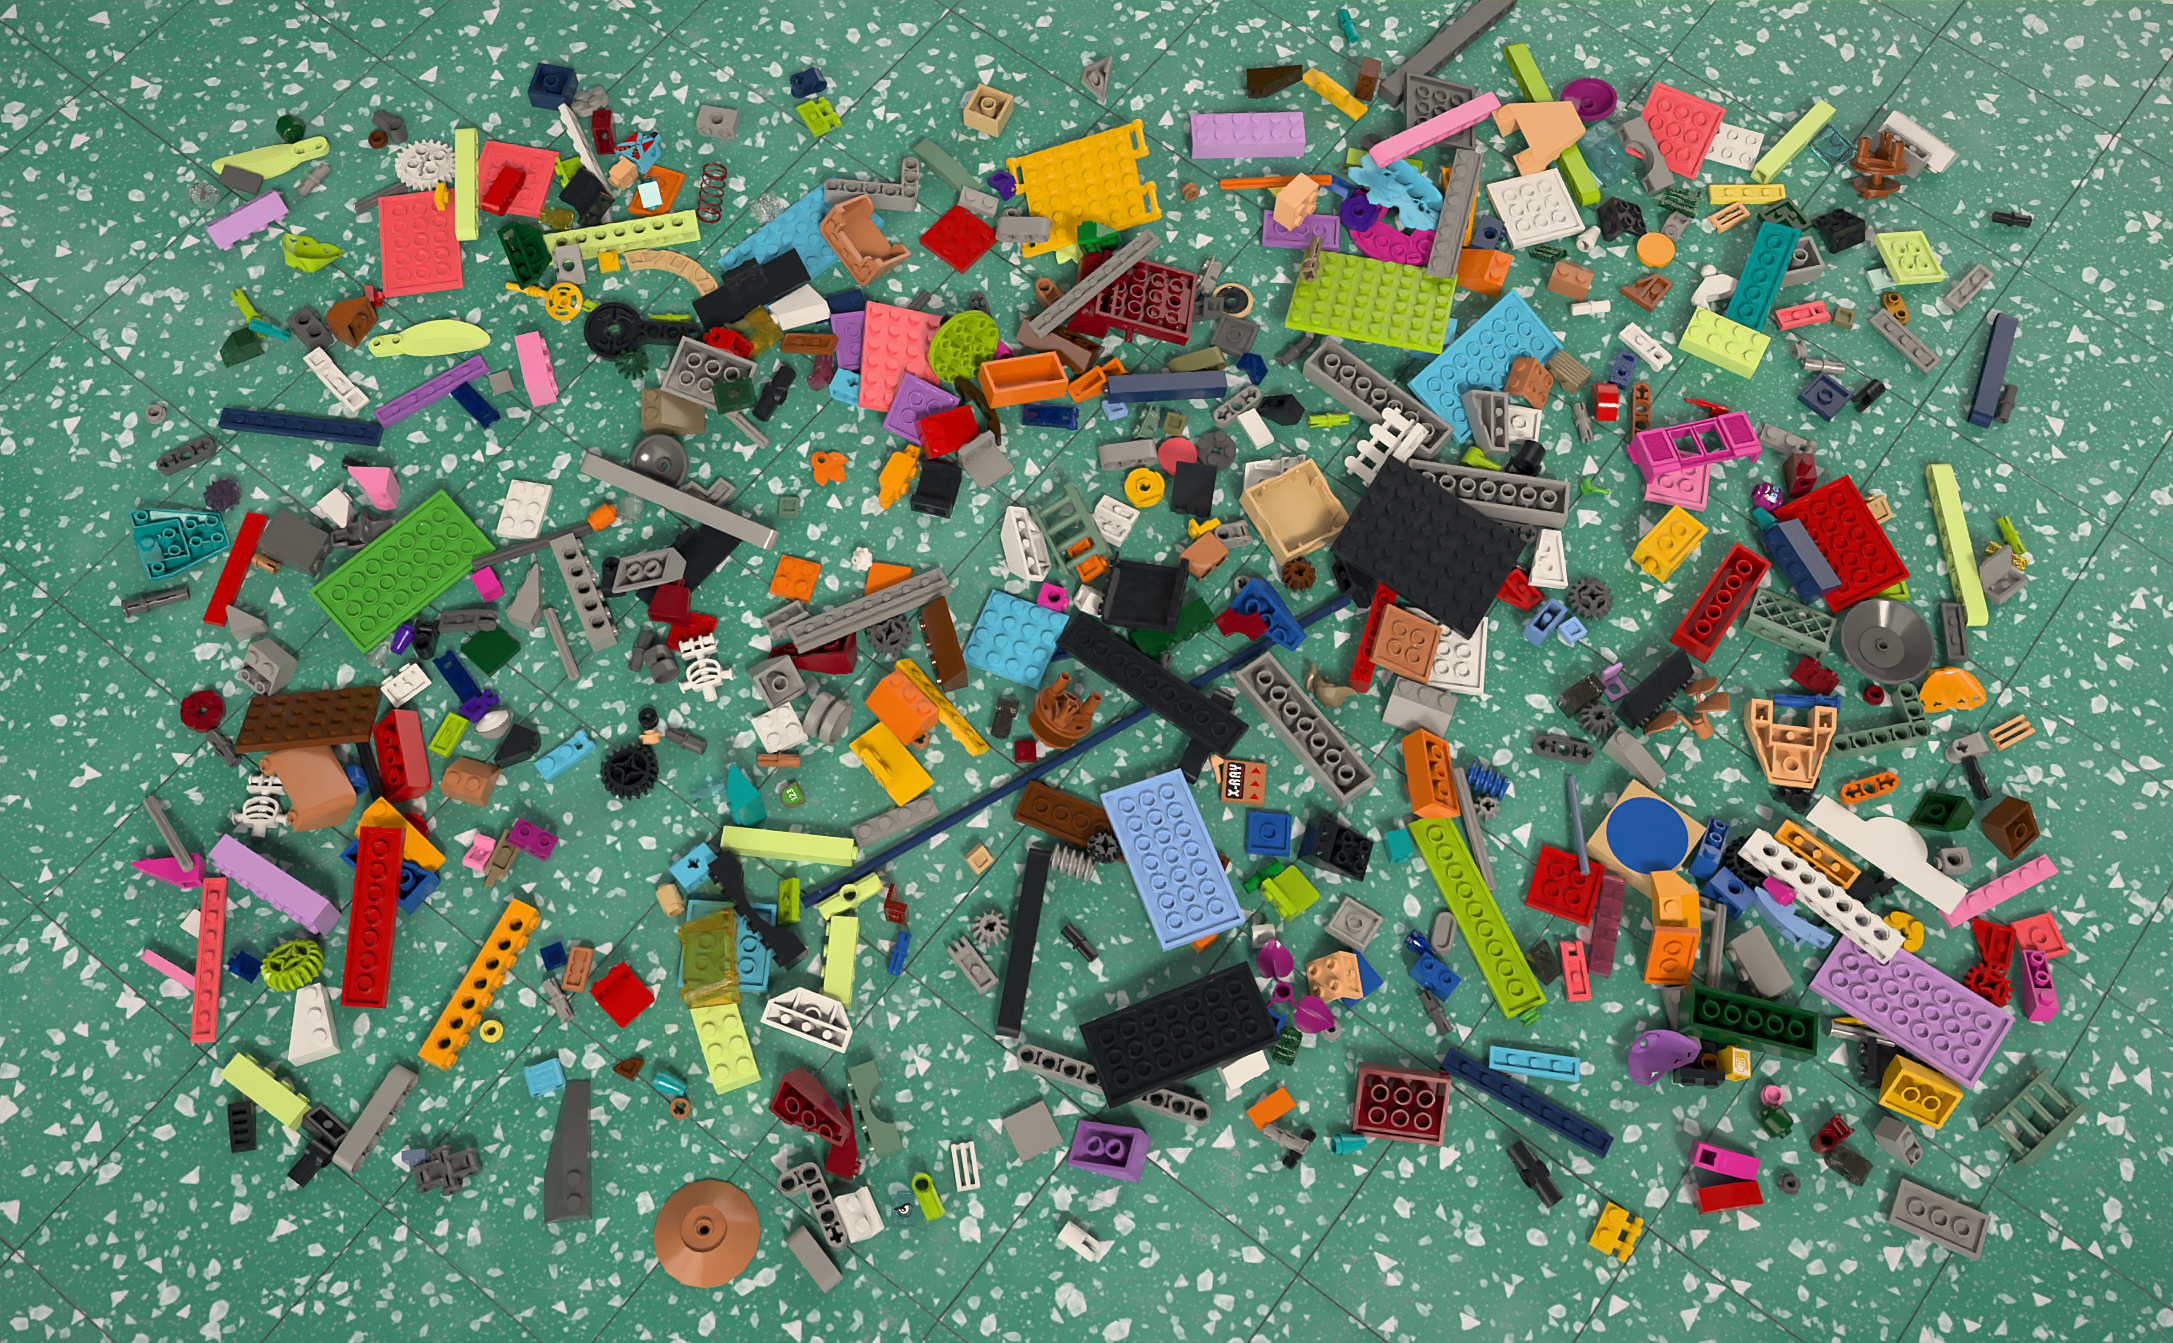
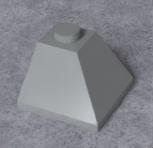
M789 655L764 660L745 671L755 690L770 711L808 691Z

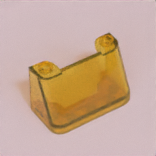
M733 906L723 907L683 923L682 928L678 929L679 942H682L683 987L680 988V1000L685 1001L687 1009L742 1003L741 991L738 988L739 974L736 944L738 923Z

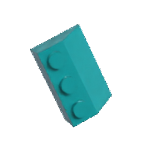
M732 763L729 766L726 788L728 803L726 805L730 809L729 813L733 817L732 821L736 827L754 828L767 818L761 795L735 764Z

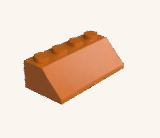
M1421 728L1402 738V752L1405 759V771L1408 778V789L1413 813L1426 819L1460 816L1457 791L1451 773L1453 767L1448 741Z

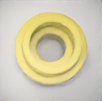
M488 1020L480 1028V1036L489 1043L498 1041L503 1035V1027L496 1020ZM490 1029H496L493 1035L488 1034Z

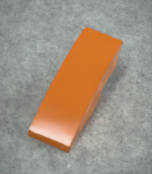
M1116 357L1101 368L1097 365L1069 384L1067 391L1074 402L1079 403L1102 394L1103 384H1106L1108 376L1128 375V373Z

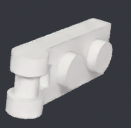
M1633 322L1619 333L1618 338L1650 364L1653 371L1659 372L1664 364H1668L1672 360V356Z

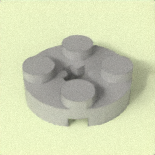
M597 86L590 91L576 93V99L572 102L571 108L574 114H578L579 117L591 116L593 111L598 110L597 108L601 105L604 108L608 104L609 98L603 88Z

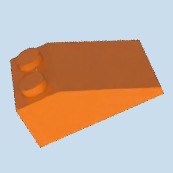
M1462 249L1456 271L1458 273L1456 285L1498 299L1513 255L1492 249Z

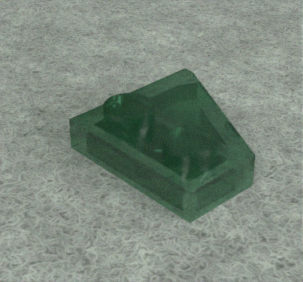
M1665 188L1658 206L1673 212L1678 211L1686 217L1694 219L1706 189H1700L1699 192H1689V188Z

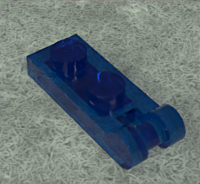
M467 381L450 392L456 402L484 430L489 428V424L493 421L497 422L501 419L498 412Z
M1024 404L1022 425L1066 428L1074 431L1078 429L1076 419L1079 417V409L1074 407Z
M451 649L446 651V655L441 658L437 657L432 660L462 704L474 696L478 698L482 696V692ZM451 661L453 665L446 669L444 665Z

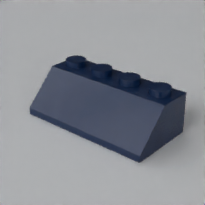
M1798 518L1778 523L1760 534L1763 543L1805 606L1812 604L1842 586L1841 581Z

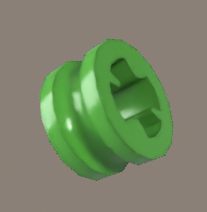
M1536 1007L1531 1008L1520 1016L1519 1019L1525 1021V1027L1532 1025L1542 1017L1541 1014L1536 1012Z

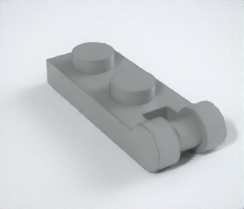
M1768 423L1763 427L1758 439L1760 444L1788 456L1794 453H1813L1818 447V444L1813 440L1807 441Z

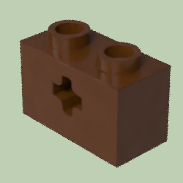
M1364 56L1358 73L1354 93L1355 98L1372 102L1380 74L1381 60Z

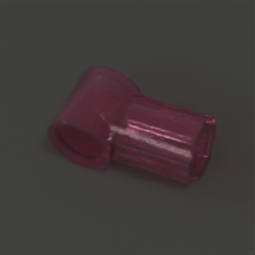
M816 354L813 373L807 378L808 385L812 390L819 391L832 382L834 378L831 372L833 355Z

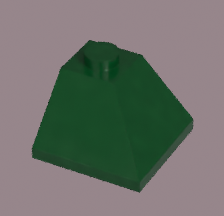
M1927 791L1910 818L1908 825L1942 832L1960 831L1966 829L1975 813L1966 797Z

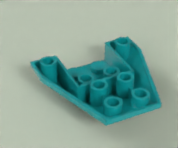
M146 508L128 512L134 543L144 575L149 582L172 578L231 549L220 513Z

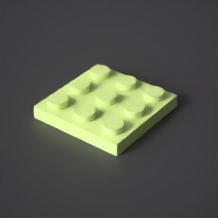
M1922 231L1879 233L1873 238L1896 285L1942 282L1946 278Z

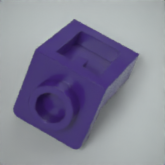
M999 170L987 179L990 187L1000 191L1004 201L1016 195L1015 184L1017 183L1013 175Z

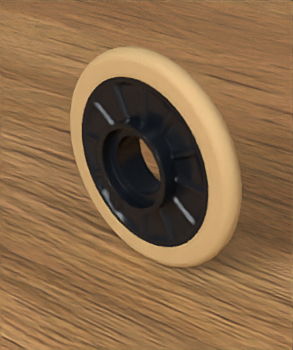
M1237 283L1220 285L1211 296L1224 297L1223 313L1237 318L1245 317L1253 307V297L1250 291ZM1234 298L1237 300V303L1229 304L1227 300Z

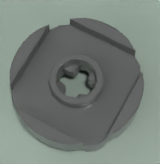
M1223 431L1208 433L1197 443V459L1200 464L1217 466V471L1225 470L1234 462L1236 445ZM1213 449H1220V454L1212 453Z

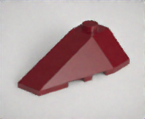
M856 632L801 654L798 653L793 642L773 647L768 659L789 655L796 669L831 675L853 673L857 663Z
M801 1066L783 1075L769 1110L790 1126L793 1124L802 1128V1131L807 1133L811 1131L818 1134L821 1139L840 1147L845 1146L853 1128L819 1081Z

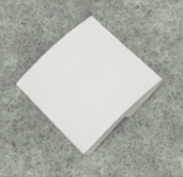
M1104 495L1097 504L1093 517L1105 540L1121 547L1136 523L1140 511Z

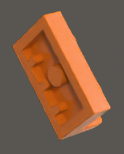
M1086 537L1066 549L1071 560L1092 548L1094 541ZM1097 554L1075 567L1084 583L1090 582L1102 573L1106 575L1110 573L1107 559Z

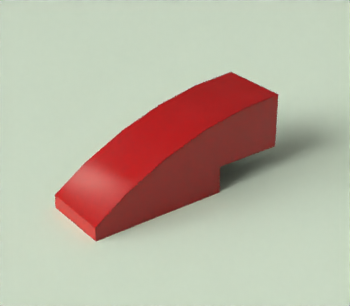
M1757 1181L1706 1187L1693 1192L1699 1216L1764 1204Z

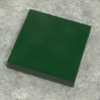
M497 626L494 631L480 630L460 649L462 654L490 678L521 650L520 646Z

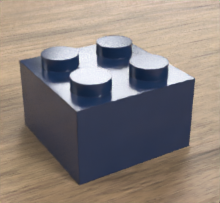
M538 62L527 91L532 107L559 111L558 107L565 103L570 108L579 84L575 69Z

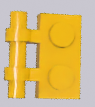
M1608 1201L1588 1244L1607 1255L1611 1254L1613 1248L1619 1251L1617 1259L1625 1263L1628 1255H1631L1634 1250L1632 1246L1636 1237H1640L1642 1232L1641 1226L1644 1220L1635 1217L1632 1224L1628 1223L1626 1219L1629 1212ZM1621 1230L1628 1233L1624 1242L1617 1240Z

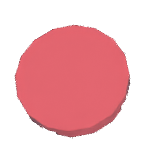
M1175 437L1166 440L1158 450V463L1167 473L1175 475L1177 461L1197 463L1198 453L1196 447L1190 441Z

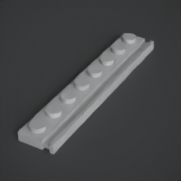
M1457 148L1426 276L1455 279L1484 160V152L1480 154L1476 153V151Z
M938 567L787 627V632L798 653L801 654L934 601L941 596L953 593L952 587L949 585L941 568Z

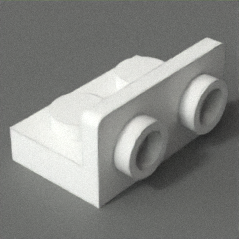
M410 663L406 664L399 670L400 675L395 678L391 675L381 683L383 687L380 690L396 709L431 684V681L416 663L413 665Z
M867 1186L860 1188L854 1193L838 1196L833 1200L851 1243L870 1239L884 1229L883 1222Z

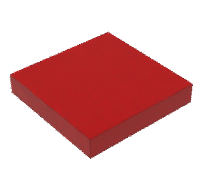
M691 612L689 628L672 625L665 645L668 646L669 650L681 652L679 641H682V643L687 642L689 638L698 641V636L700 635L703 637L709 636L710 633L714 635L718 618ZM697 645L696 649H701V646Z

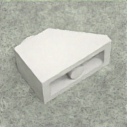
M335 488L317 502L321 512L338 529L342 530L348 524L353 523L355 511L351 505L353 500L345 491L341 493Z

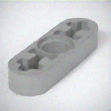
M1248 386L1216 409L1213 414L1214 425L1218 428H1225L1237 420L1238 415L1256 406L1260 401V390L1255 386ZM1248 394L1251 395V396H1252V395H1255V398H1253V397L1248 398ZM1237 403L1242 406V409L1236 411L1231 406ZM1226 415L1225 420H1224V419H1220V420L1218 419L1219 416H1220V417H1224V416Z

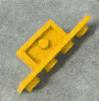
M1312 67L1303 75V80H1301L1303 83L1353 120L1357 121L1367 112L1368 108L1351 96L1350 92L1323 72H1319Z

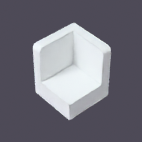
M1082 584L1073 603L1081 611L1101 617V615H1098V605L1103 603L1102 592Z

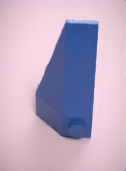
M1252 578L1228 606V608L1233 609L1241 616L1258 612L1269 627V630L1264 635L1291 651H1295L1307 637L1278 592L1265 578Z

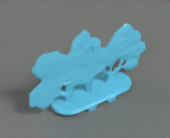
M1366 154L1360 158L1363 168H1348L1349 172L1347 174L1349 178L1359 185L1370 187V191L1366 194L1369 204H1381L1383 207L1388 208L1397 206L1400 211L1399 219L1404 227L1424 231L1428 229L1437 230L1440 212L1444 203L1443 197L1438 189L1432 185L1433 181L1428 177L1424 178L1418 172L1419 169L1415 165L1411 166L1404 159H1400L1388 165L1387 169L1385 167L1379 169L1371 156ZM1418 205L1423 209V211H1420L1418 209Z

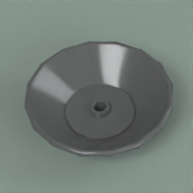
M1874 598L1859 602L1846 613L1840 626V646L1847 661L1861 675L1878 683L1899 685L1914 681L1928 670L1934 657V637L1926 621L1913 608L1896 600Z

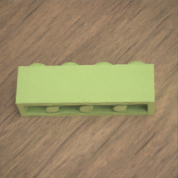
M832 916L831 923H827L826 936H829V944L824 945V957H827L826 965H822L821 979H824V987H820L819 994L839 1001L843 1004L844 1009L851 1010L860 923L858 917Z
M238 1052L219 1075L295 1132L301 1125L303 1116L313 1110L307 1105L310 1100L300 1092L295 1096L290 1092L293 1089L292 1086L284 1080L278 1083L273 1079L276 1074L266 1067L261 1070L256 1066L259 1062L249 1054L244 1057Z

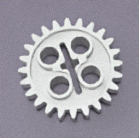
M423 139L422 143L419 144L415 141L414 146L408 144V149L402 148V153H397L398 158H395L397 177L401 179L402 183L406 182L407 187L413 185L414 190L421 187V191H424L425 188L432 191V187L436 188L437 183H445L446 185V181L453 182L452 177H455V153L453 148H448L447 144L441 146V141L435 144L433 139L426 143L425 139Z

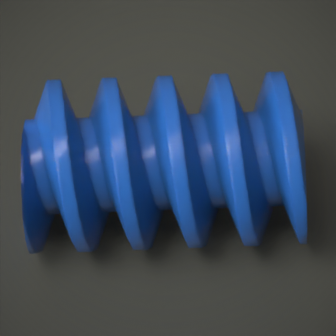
M1474 760L1466 773L1468 786L1475 783L1474 790L1477 791L1480 787H1483L1482 794L1490 791V798L1497 794L1498 802H1501L1510 783H1507L1508 776L1505 775L1500 780V772L1492 776V768L1484 772L1485 765L1481 764L1476 768L1477 761Z

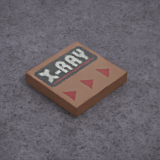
M1224 760L1221 802L1263 806L1267 764Z

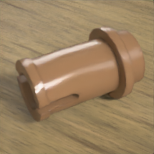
M256 553L252 558L254 567H260L273 575L279 571L272 568V566L278 569L281 568V563L266 557L265 553Z

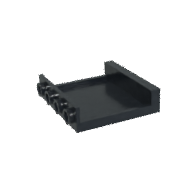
M1116 551L1114 559L1110 560L1109 571L1111 573L1106 575L1105 585H1107V588L1102 590L1103 603L1098 605V615H1101V624L1176 633L1189 577V560L1181 559L1180 566L1177 568L1119 560V551Z

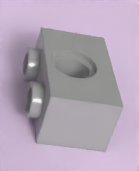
M701 105L696 121L699 135L717 137L724 140H735L741 123L737 110Z
M573 244L555 247L552 257L554 264H558L559 271L556 272L558 283L568 282L573 285L587 283L580 245ZM566 260H571L574 263V269L570 272L564 268Z

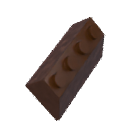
M1038 313L1023 319L1015 340L1021 342V345L1025 348L1037 350L1038 354L1056 351L1061 365L1072 368L1071 371L1076 374L1082 375L1089 372L1105 350V347L1074 331L1066 330V327L1060 324L1042 339H1039L1029 330L1027 324L1040 314Z
M941 596L921 611L922 619H919L921 631H925L927 635L924 641L927 650L931 649L932 655L929 656L932 668L936 667L938 674H935L938 687L942 686L945 693L968 687L967 668L945 596Z

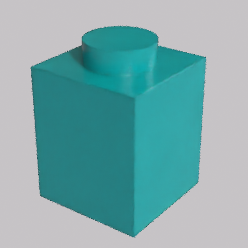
M1404 828L1385 833L1383 844L1389 863H1396L1398 865L1407 863L1413 855V848L1407 829Z

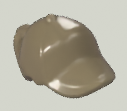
M1313 662L1310 663V670L1305 680V688L1308 692L1315 694L1317 700L1325 708L1340 707L1347 696L1360 694L1357 689L1335 686L1330 680L1318 675L1317 666Z

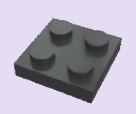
M1223 313L1209 348L1218 346L1223 353L1246 361L1259 332L1260 325Z

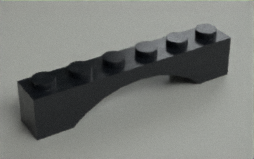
M729 850L707 865L710 871L707 875L714 885L719 883L722 887L720 892L727 901H733L735 912L740 918L744 916L747 919V927L753 935L758 933L761 937L759 940L760 944L766 951L769 949L775 955L772 959L779 968L783 966L788 972L809 956L807 948L794 932L772 926L752 909L745 896L743 868Z

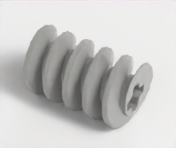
M1057 843L1052 852L1049 865L1051 864L1052 871H1056L1060 866L1061 874H1064L1068 869L1069 877H1072L1076 872V879L1078 880L1084 875V881L1088 883L1092 878L1097 862H1092L1090 855L1085 860L1084 852H1081L1077 857L1076 849H1073L1068 854L1067 846L1060 851L1059 843Z

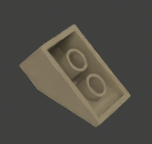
M660 388L642 389L641 426L644 435L705 433V407L664 392Z

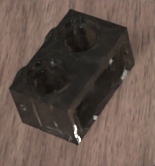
M1592 672L1562 692L1555 704L1570 719L1578 714L1582 708H1585L1589 702L1593 704L1599 700L1606 687Z

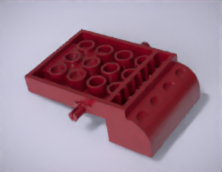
M1104 250L1103 254L1089 253L1082 256L1076 267L1073 287L1114 256L1116 252ZM1144 256L1070 315L1066 330L1104 339L1109 327L1125 331L1124 341L1127 342L1128 340V343L1133 341V333L1185 346L1190 337L1198 274L1146 261ZM1170 300L1176 301L1178 306L1172 305Z

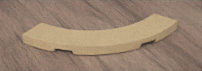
M648 249L623 253L630 272L642 269H659L675 273L690 282L697 289L701 297L719 288L710 273L704 270L699 263L682 254L667 250L649 251Z

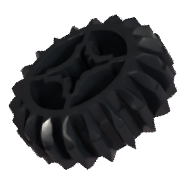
M630 743L626 749L620 745V751L618 752L612 749L613 755H606L605 758L608 762H602L601 765L604 769L600 770L601 781L605 785L606 791H611L610 793L613 797L618 795L621 800L627 796L629 801L632 800V796L640 799V793L642 792L648 795L647 788L654 789L652 782H658L656 775L660 772L657 768L658 762L654 760V754L649 753L646 747L641 750V746L638 744L633 749ZM638 760L646 764V772L638 768ZM614 773L621 776V784L613 780Z
M1748 835L1746 838L1740 836L1738 841L1735 839L1730 843L1731 845L1726 847V853L1722 856V859L1725 860L1722 863V867L1725 866L1733 872L1737 878L1752 890L1756 886L1765 888L1762 884L1768 876L1753 865L1747 867L1749 862L1737 854L1752 835ZM1763 849L1766 855L1771 856L1768 850ZM1737 856L1739 857L1738 860H1739L1740 863H1741V868H1739V866H1738Z

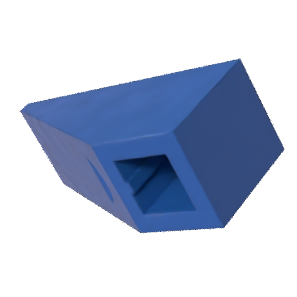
M1712 817L1707 822L1705 827L1707 829L1701 836L1688 873L1707 882L1719 864L1730 828L1729 825Z

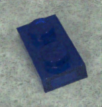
M1620 350L1608 384H1616L1618 389L1626 391L1639 356Z

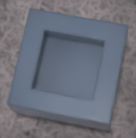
M425 1148L401 1151V1160L409 1165V1167L414 1168L423 1163L431 1162V1153Z

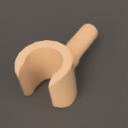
M1214 754L1211 756L1209 763L1214 769L1217 784H1221L1222 780L1218 765L1223 764L1224 760Z

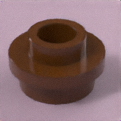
M376 130L370 133L368 142L372 148L381 149L387 145L388 138L386 134Z
M1712 1053L1701 1054L1696 1062L1697 1068L1701 1070L1718 1071L1720 1068L1718 1058ZM1704 1061L1709 1062L1711 1064V1068H1707L1704 1065Z

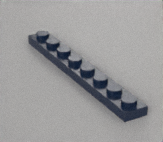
M223 408L218 424L220 429L375 447H379L384 431L381 425Z
M1451 1047L1439 1068L1601 1159L1605 1158L1614 1137Z

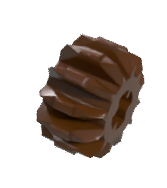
M1294 558L1292 563L1287 561L1285 568L1282 569V583H1287L1286 588H1293L1294 593L1297 592V589L1304 593L1306 588L1311 589L1316 581V575H1314L1316 570L1311 568V561L1304 563L1302 558L1298 562Z

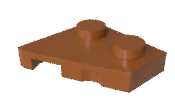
M1657 273L1649 276L1647 279L1636 281V284L1632 286L1622 287L1620 293L1651 313L1669 292L1674 283Z

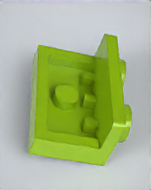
M559 156L555 157L557 164L554 165L557 176H562L560 182L563 190L579 168H583L578 156L562 162Z

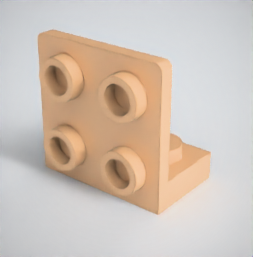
M1338 951L1306 963L1311 996L1321 999L1324 1003L1341 997L1356 1000L1363 997L1356 954Z

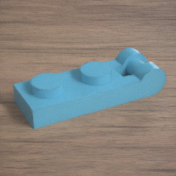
M580 730L573 738L535 762L534 766L545 781L549 782L596 749V745L593 741H589L585 730ZM582 744L583 747L577 750L576 746Z

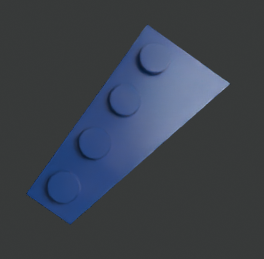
M354 840L339 856L354 871H356L359 845L357 840ZM403 861L398 906L411 915L441 881L435 873L425 871L414 864Z

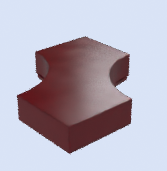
M1228 608L1214 619L1215 624L1224 637L1240 633L1246 635L1254 642L1269 630V627L1258 612L1241 616L1233 609Z

